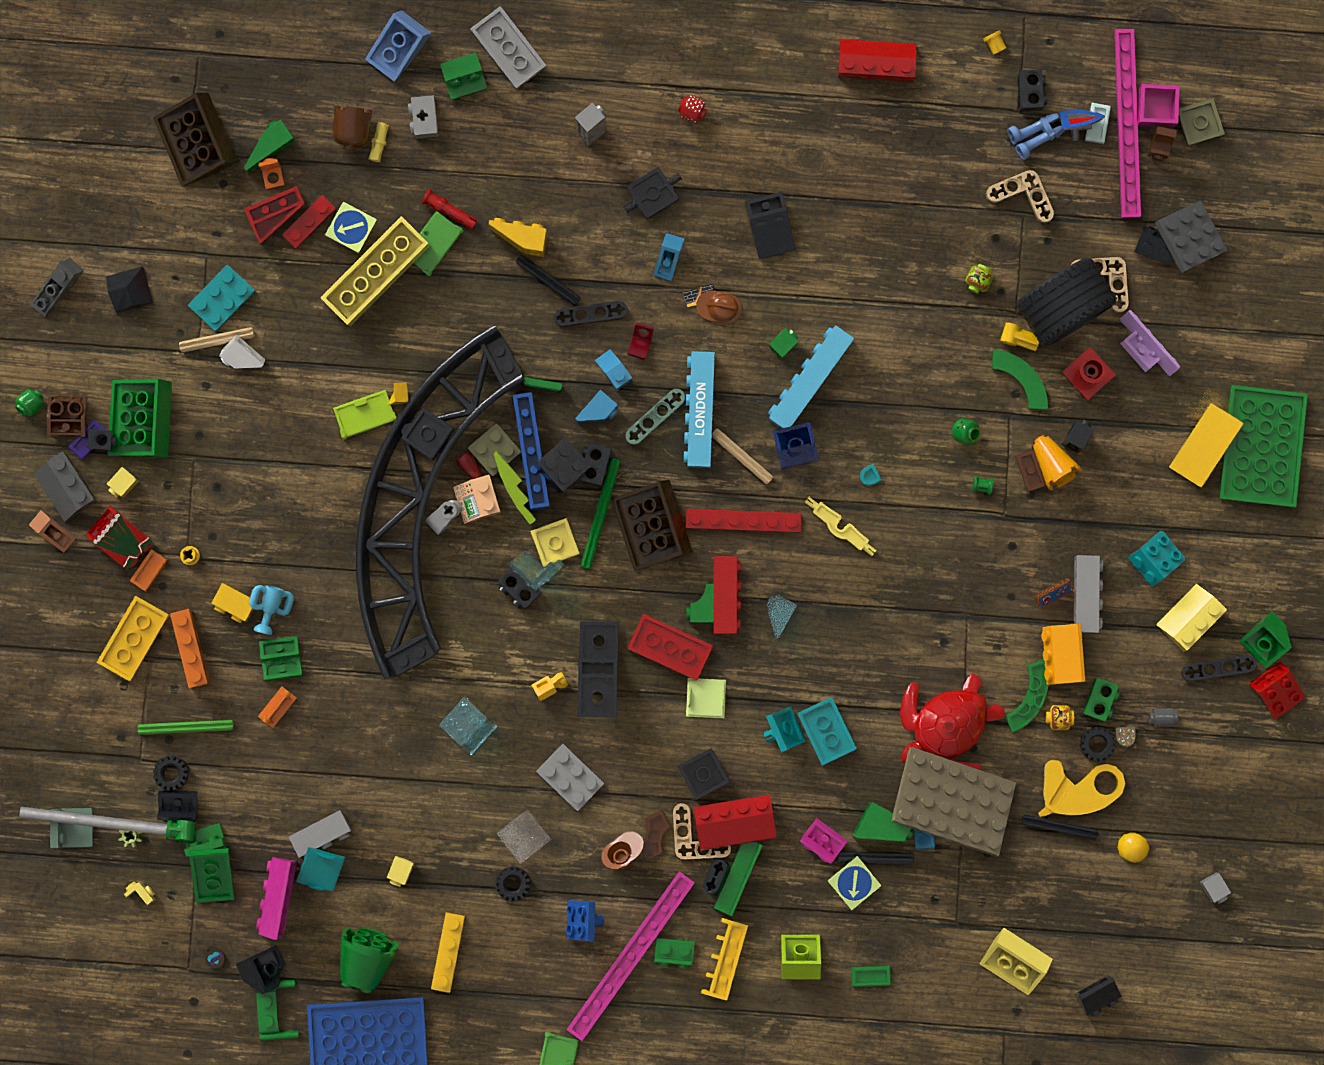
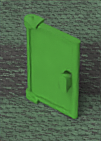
M436 211L420 232V235L431 246L414 264L421 268L426 275L431 276L433 270L464 230Z
M545 1032V1041L539 1065H574L579 1040Z

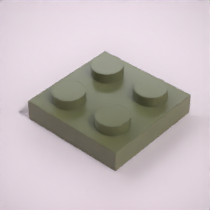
M1213 98L1179 108L1178 119L1187 147L1225 135Z
M497 423L468 447L470 452L492 477L499 472L494 457L495 451L508 464L522 453Z

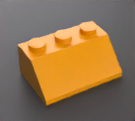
M1081 624L1042 627L1041 637L1044 642L1043 659L1046 669L1044 676L1047 685L1085 682Z

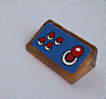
M1066 578L1034 595L1033 598L1038 607L1043 608L1073 592L1070 578Z

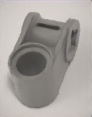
M449 500L434 511L425 522L437 535H440L460 514L461 504L457 500ZM449 506L453 507L451 513L448 511L450 509Z

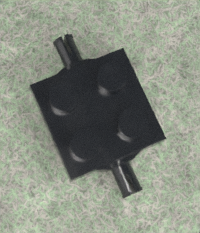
M657 167L628 185L626 188L632 196V202L623 206L626 213L628 214L637 208L647 220L678 201L679 198L674 192L673 185L682 180L680 174L677 173L668 179L660 168Z

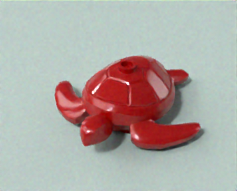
M971 674L967 678L963 690L947 691L938 694L928 701L920 712L917 713L919 685L917 682L911 683L904 693L900 716L904 729L915 731L916 742L909 743L901 754V762H906L909 748L914 747L981 770V765L977 763L960 762L954 760L953 757L959 756L973 747L981 737L986 721H994L1004 717V708L997 704L987 707L985 697L977 693L981 687L980 677Z

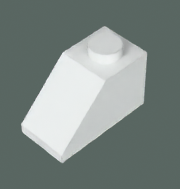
M237 334L220 353L222 362L227 366L231 365L233 368L262 367L265 359Z

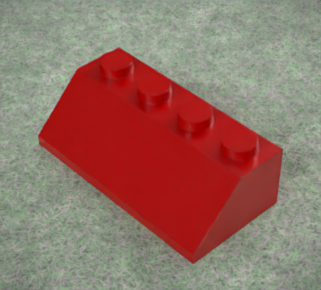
M840 39L838 77L914 82L916 44Z
M770 795L693 807L700 851L777 839Z

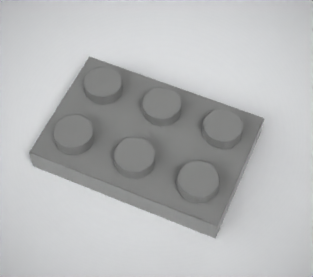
M564 744L536 771L577 811L604 784Z

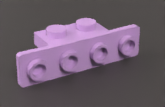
M1131 310L1120 318V321L1132 333L1120 344L1145 372L1156 363L1169 376L1180 368L1177 361Z

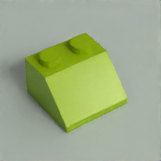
M781 935L782 979H820V935Z

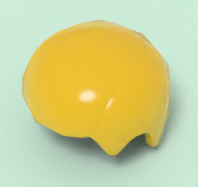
M1128 833L1119 839L1118 852L1125 860L1136 863L1143 861L1147 857L1149 844L1143 836L1137 833Z

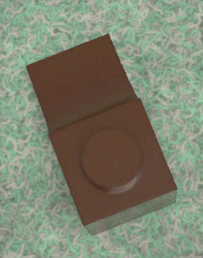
M1158 126L1152 133L1148 156H1152V159L1157 161L1167 159L1170 155L1177 130Z

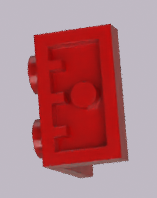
M1280 661L1249 683L1251 689L1262 698L1274 719L1279 718L1305 699V695L1292 672Z

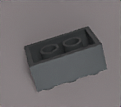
M61 452L47 461L34 473L64 522L97 502L65 452Z

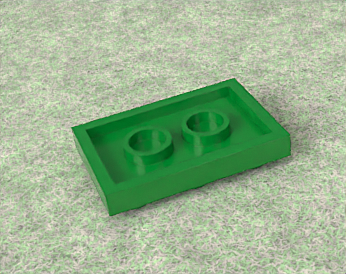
M229 848L189 851L195 902L234 900L235 894Z

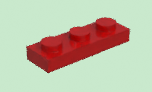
M321 195L282 236L297 249L336 208Z

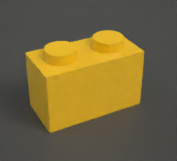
M224 583L221 584L212 601V604L215 605V610L222 614H225L226 611L232 614L231 618L239 623L242 621L248 622L254 611L249 604L250 597Z

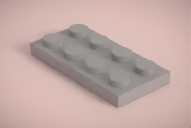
M501 6L470 29L516 90L547 67Z

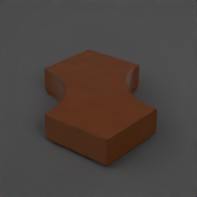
M662 810L645 818L647 833L643 839L644 848L642 855L646 862L663 853L661 839L664 832L671 826Z

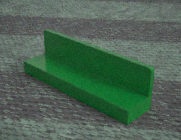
M757 842L741 844L714 909L729 916L733 915L762 848V844Z

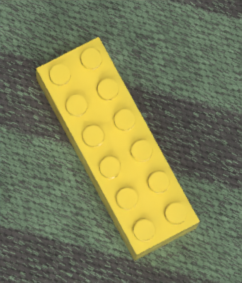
M401 216L324 293L321 299L348 326H351L431 245Z

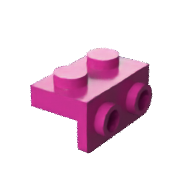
M818 818L815 819L800 840L806 849L812 850L822 861L832 864L848 841Z

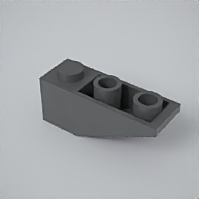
M71 258L60 262L30 305L46 317L76 283L84 269Z

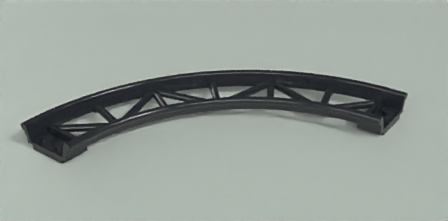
M496 325L483 331L456 350L426 378L399 413L371 469L361 505L357 530L356 579L366 635L384 680L404 674L433 658L442 649L431 625L422 590L420 544L423 520L436 478L459 438L471 423L494 401L525 381L517 361ZM482 349L483 354L470 403L446 378L464 361ZM489 362L501 387L479 404ZM441 384L465 409L436 417L444 422L467 417L440 450V454L429 474L424 489L413 447L404 440L416 491L382 481L401 436L403 437L412 424L411 420L423 403ZM379 489L413 498L370 537ZM418 505L412 542L377 541ZM377 549L412 550L413 588ZM369 552L407 594L372 601ZM409 602L391 650L386 653L374 609ZM415 606H417L425 633L401 645Z

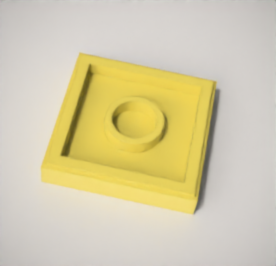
M567 518L531 531L543 567L580 554Z

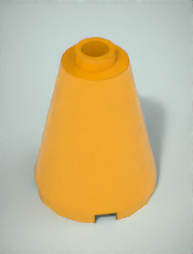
M1042 435L1034 441L1033 448L1049 490H1054L1052 486L1055 485L1058 488L1062 487L1076 477L1075 472L1077 470L1079 473L1081 472V467L1049 436L1045 437Z

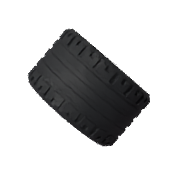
M1084 258L1025 294L1018 300L1017 308L1022 313L1024 320L1028 322V326L1033 330V334L1038 338L1037 340L1041 346L1048 347L1116 304L1117 297L1111 291V287L1106 283L1104 276L1101 275L1093 259Z

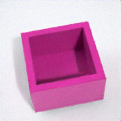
M1141 84L1138 88V126L1175 128L1178 124L1180 86Z

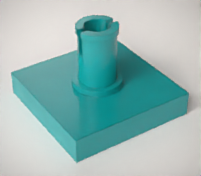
M791 706L766 716L771 730L765 731L764 737L772 735L766 741L771 743L776 740L781 752L806 742Z

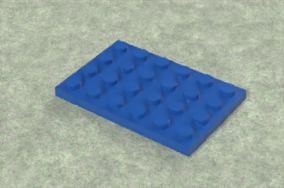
M424 997L307 1005L310 1065H428Z

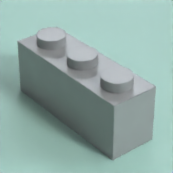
M339 810L289 836V839L298 857L304 856L305 858L308 847L314 849L321 847L324 850L333 845L331 841L337 838L341 841L349 837V832L352 829L343 811Z

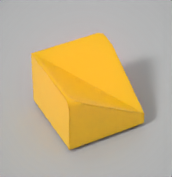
M394 383V392L390 398L389 405L408 402L407 383Z

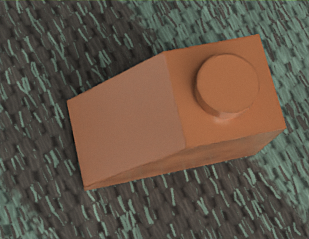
M42 510L29 524L39 535L63 553L76 539L75 536Z

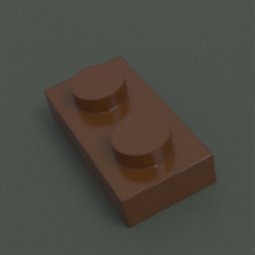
M1034 449L1016 455L1015 458L1027 492L1046 486Z

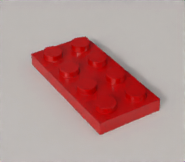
M643 614L627 649L697 681L713 645Z

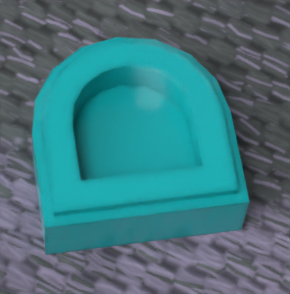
M874 464L865 467L860 473V481L865 486H873L882 481Z

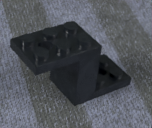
M580 621L578 717H617L619 622ZM596 636H602L605 639L601 647H597L593 643ZM593 693H602V702L594 703L592 701Z

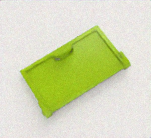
M386 390L333 408L343 440L393 421L395 422L397 418L392 406L389 405Z

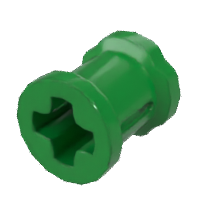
M974 475L972 492L980 491L991 495L994 478L983 479Z

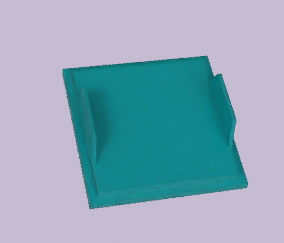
M308 847L296 883L308 885L310 888L321 891L333 892L345 857Z

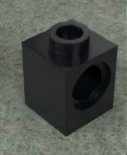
M89 429L88 449L112 451L113 447H116L117 436L114 435L113 431ZM106 435L107 443L102 446L99 445L98 437Z

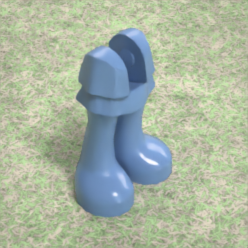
M1057 113L1046 115V117L1040 118L1039 121L1023 129H1018L1016 126L1007 129L1013 145L1040 130L1043 132L1037 137L1015 146L1016 152L1022 160L1029 158L1030 151L1049 140L1052 141L1055 137L1058 138L1065 131L1062 125L1054 129L1050 126V124L1060 119Z

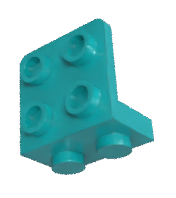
M1163 531L1158 532L1128 557L1151 587L1162 581L1185 561V557Z

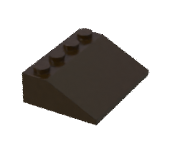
M195 93L153 117L181 187L206 178L237 163L209 93Z
M670 480L658 481L611 498L634 571L693 553Z

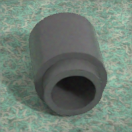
M1172 708L1152 709V712L1148 715L1149 724H1152L1153 728L1173 727V725L1178 724L1177 710H1172Z

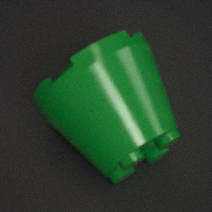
M347 927L343 929L340 938L341 985L347 988H360L364 993H371L372 989L377 988L395 958L399 947L398 942H392L387 938V934L369 928L360 927L359 930H351V928Z

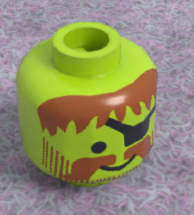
M981 264L971 267L965 279L966 284L969 286L968 289L976 294L979 291L986 292L994 278L991 273L992 270Z

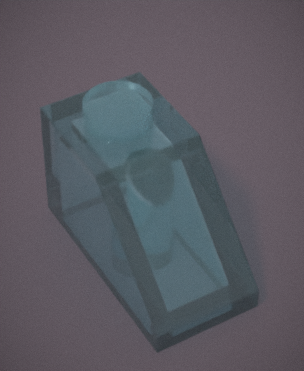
M777 594L775 598L771 596L766 606L769 607L767 614L774 638L778 640L797 605Z

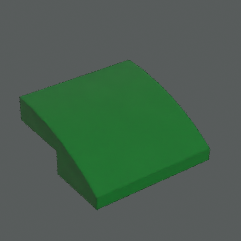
M297 636L259 641L264 682L303 677Z

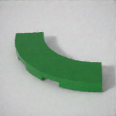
M993 350L992 369L1011 375L1022 385L1027 397L1028 409L1048 410L1045 387L1035 370L1027 362L1014 354Z
M1044 659L1027 665L1029 686L1026 696L1014 711L1005 715L1011 733L1019 731L1028 725L1036 717L1045 702L1048 685L1044 676L1046 670Z

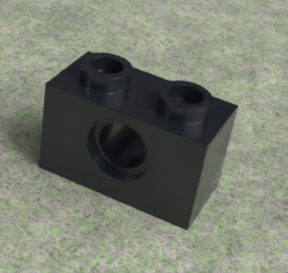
M1077 420L1072 424L1062 445L1080 453L1094 429L1090 428L1091 424L1084 420Z

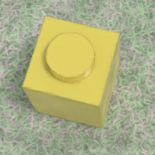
M121 467L107 485L111 487L109 491L115 497L120 495L124 498L139 480L125 468Z
M395 856L387 876L388 879H391L390 883L401 887V884L406 885L415 863Z

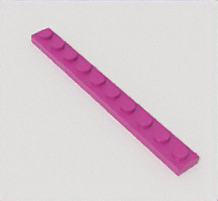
M1115 29L1121 218H1140L1141 200L1134 29Z
M680 871L677 873L566 1029L583 1041L694 885V881Z

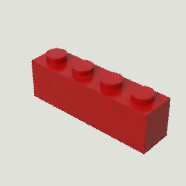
M714 556L713 634H737V630H740V619H737V611L741 610V599H737V592H741V580H737V573H741V561H737V557Z

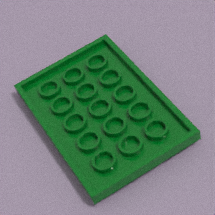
M1236 385L1230 386L1228 414L1243 422L1244 425L1223 455L1219 499L1296 508L1308 394Z

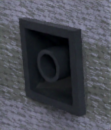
M143 266L106 276L108 294L116 313L153 303Z

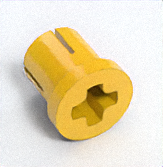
M1000 30L983 38L993 55L1006 49L1000 36L1002 34Z
M187 546L181 550L180 557L184 564L194 565L199 561L200 553L197 548ZM193 551L191 555L194 559L187 558L185 553Z

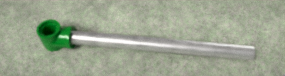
M21 807L19 818L166 835V840L174 838L176 842L187 844L194 842L196 827L195 822L178 820L176 823L168 820L167 824L28 807Z

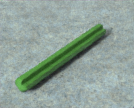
M233 720L139 724L138 734L233 730L234 723Z

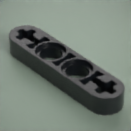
M622 301L562 308L555 312L554 321L558 326L566 327L619 320L627 315L628 308ZM618 305L625 309V311H622V315L612 312V317H608L609 311L607 306H611V310L617 309ZM603 308L606 314L604 317L598 318L595 316V310ZM579 310H583L587 313V317L584 320H578L576 313ZM573 311L574 322H571V318H566L564 323H561V320H557V317H560V313H564V316H570L569 312Z
M1245 655L1192 663L1182 668L1181 675L1186 681H1196L1249 673L1256 668L1257 662L1254 657ZM1238 659V663H1244L1245 659H1248L1249 662H1252V665L1249 666V669L1246 666L1239 667L1240 671H1237L1238 665L1235 660ZM1226 661L1233 664L1231 672H1226L1223 669ZM1207 664L1213 665L1215 669L1212 675H1207L1204 671ZM1198 665H1201L1200 672L1202 677H1199L1200 673L1193 674L1192 678L1186 675L1185 672L1189 670L1188 667H1191V670H1198Z

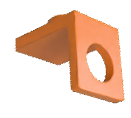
M268 158L259 163L266 189L285 185L281 166L277 159ZM269 174H278V182L270 183L268 181Z

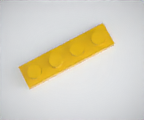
M447 912L445 914L431 986L433 990L451 992L465 919L463 915Z

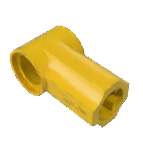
M1005 324L1000 339L1002 343L1011 346L1017 345L1032 351H1036L1039 345L1038 338L1032 332L1023 330L1022 327L1016 324Z

